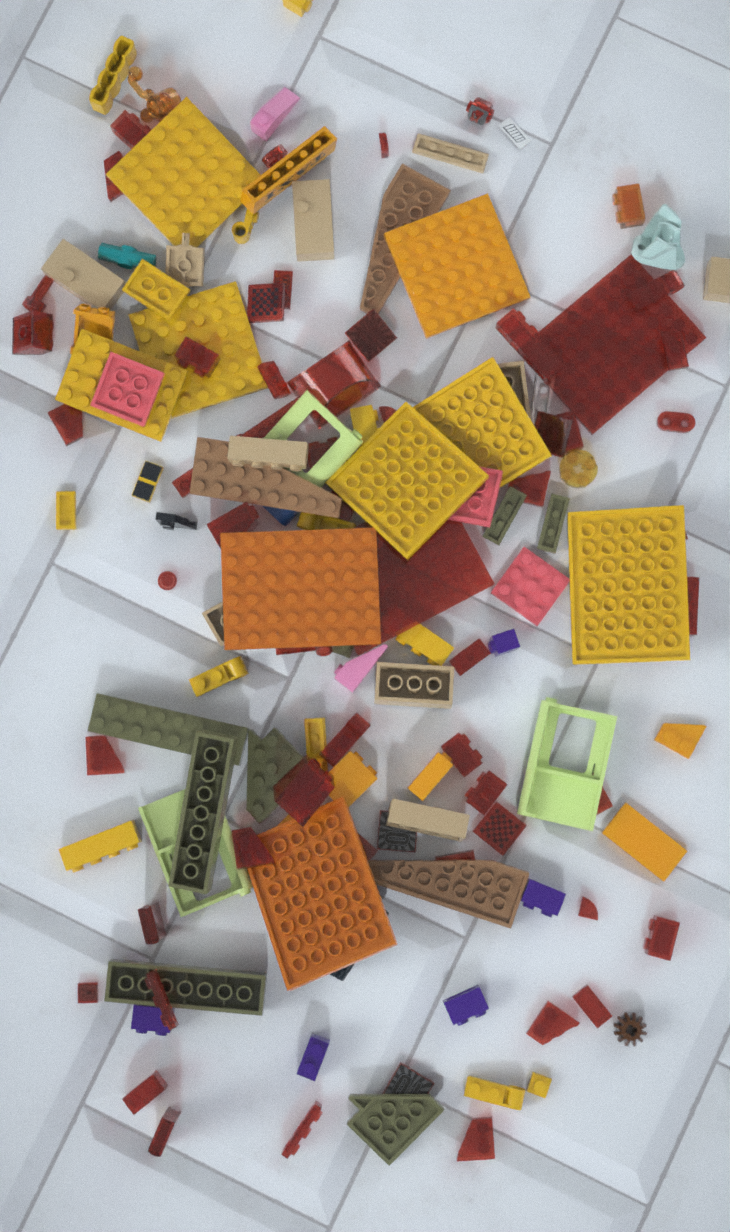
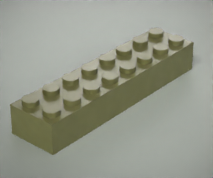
M97 693L87 731L192 755L195 732L200 729L237 736L239 740L234 765L241 766L249 728Z
M203 729L195 732L169 887L207 894L212 890L239 740L237 736Z
M111 959L108 961L104 1002L262 1016L264 1013L267 973Z

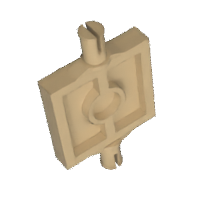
M182 233V244L177 246L166 245L165 273L186 287L203 286L205 248L189 245L190 233Z

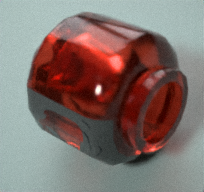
M480 97L475 98L474 101L470 100L466 108L468 119L481 126L485 123L489 124L495 111L491 102Z

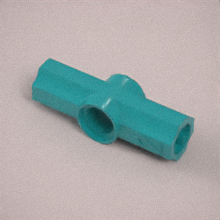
M101 242L98 249L99 260L116 263L125 269L136 268L142 259L156 266V255L140 252L131 246L122 245L119 247Z

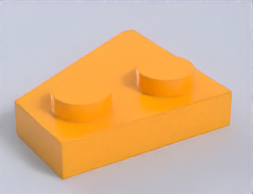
M663 723L654 741L689 759L707 726Z

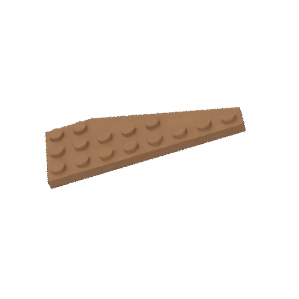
M401 164L382 199L360 310L368 315L373 310L379 315L401 278L384 238V233L438 213L451 192L448 188L404 164Z
M197 437L189 494L340 518L342 498L283 467L282 470L271 469V466L254 468L251 467V464H244L242 467L234 466L227 459L229 441Z
M368 860L376 885L510 929L530 874L528 871L494 860Z

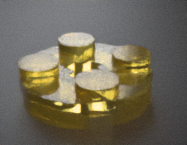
M574 450L567 453L559 465L560 479L572 488L587 487L593 482L598 472V466L594 457L585 450ZM580 464L581 469H583V473H575L573 466L577 467V465Z

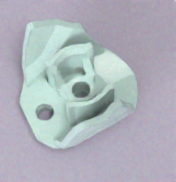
M663 204L654 214L644 232L634 238L631 254L635 260L642 264L676 271L685 263L684 252L680 246L682 221L667 204Z

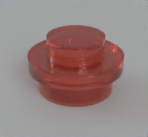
M170 571L162 572L158 577V585L163 590H171L177 584L175 574Z

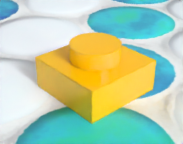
M532 1072L526 1091L546 1098L552 1079Z

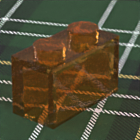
M639 183L617 187L615 193L612 194L613 205L617 206L615 216L616 222L620 223V229L643 226L646 218Z

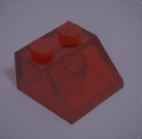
M32 310L14 317L12 355H43L52 352L53 314Z

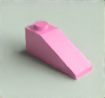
M284 87L261 107L250 121L252 132L267 141L300 100V97Z
M384 644L346 662L344 666L340 664L334 672L336 674L334 679L353 693L387 650L388 646Z

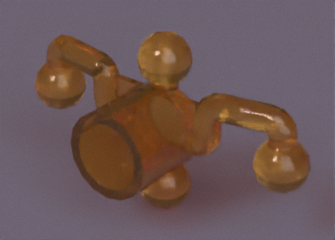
M137 66L131 67L128 71V83L141 98L147 101V108L142 109L140 113L141 120L146 123L152 122L154 118L158 119L159 122L162 121L181 102L179 94L171 87L156 94L151 89L143 90L137 82L143 77L142 70Z

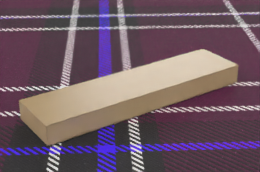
M419 133L412 153L482 174L489 157L487 153Z

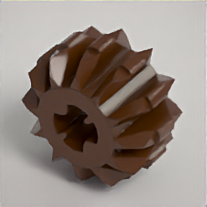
M624 1012V1019L618 1016L617 1019L620 1021V1024H613L614 1027L619 1028L613 1031L614 1035H619L617 1040L619 1042L624 1040L625 1046H628L630 1041L633 1046H636L637 1039L642 1043L643 1039L640 1035H647L646 1031L641 1030L647 1027L646 1023H641L643 1018L641 1016L636 1018L635 1012L631 1013L630 1018L627 1012ZM631 1025L634 1028L632 1033L626 1031V1029H629L627 1026Z

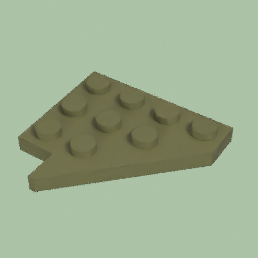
M273 728L263 739L254 730L250 729L248 731L246 810L259 824H262L314 770L277 728Z
M350 1094L348 1099L359 1110L347 1121V1125L390 1166L444 1111V1107L431 1094Z

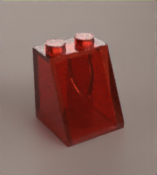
M246 501L206 525L221 549L220 533L254 532L259 525L257 519L260 516L254 505L249 506Z
M305 755L273 786L274 801L302 827L335 788L334 776L328 770L324 771L320 767V763L314 757L310 758L308 755Z

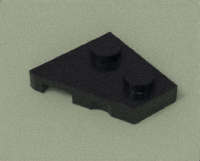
M156 512L155 520L160 526H163V529L174 530L175 527L197 530V522L189 521V519L176 514Z

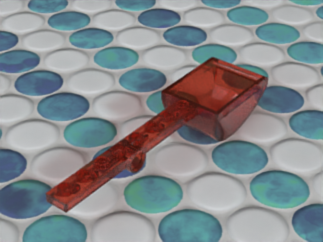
M348 340L287 381V385L296 396V399L244 434L236 436L264 438L306 390L314 395L332 414L338 417L380 389L381 385L356 352L350 340ZM316 410L309 414L318 429L329 423ZM193 468L172 481V484L182 498H185L190 493Z

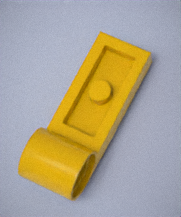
M247 209L244 222L239 221L232 226L235 242L245 244L249 241L254 223L258 222L259 212L252 214ZM239 230L245 231V234L242 236H238L236 233Z
M305 512L300 513L296 525L303 530L356 528L355 523Z
M238 656L189 679V682L196 697H199L233 680L248 675L249 672L242 657Z
M325 717L305 718L307 754L305 760L314 768L308 776H325L328 772Z
M469 1075L464 1096L514 1110H522L526 1090L518 1086H507Z

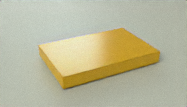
M142 259L122 288V291L170 322L189 294L190 289Z

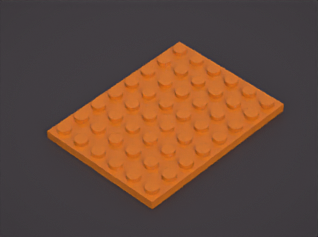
M374 528L220 533L224 650L381 644L377 534Z
M343 796L239 843L287 991H292L398 945L346 799Z

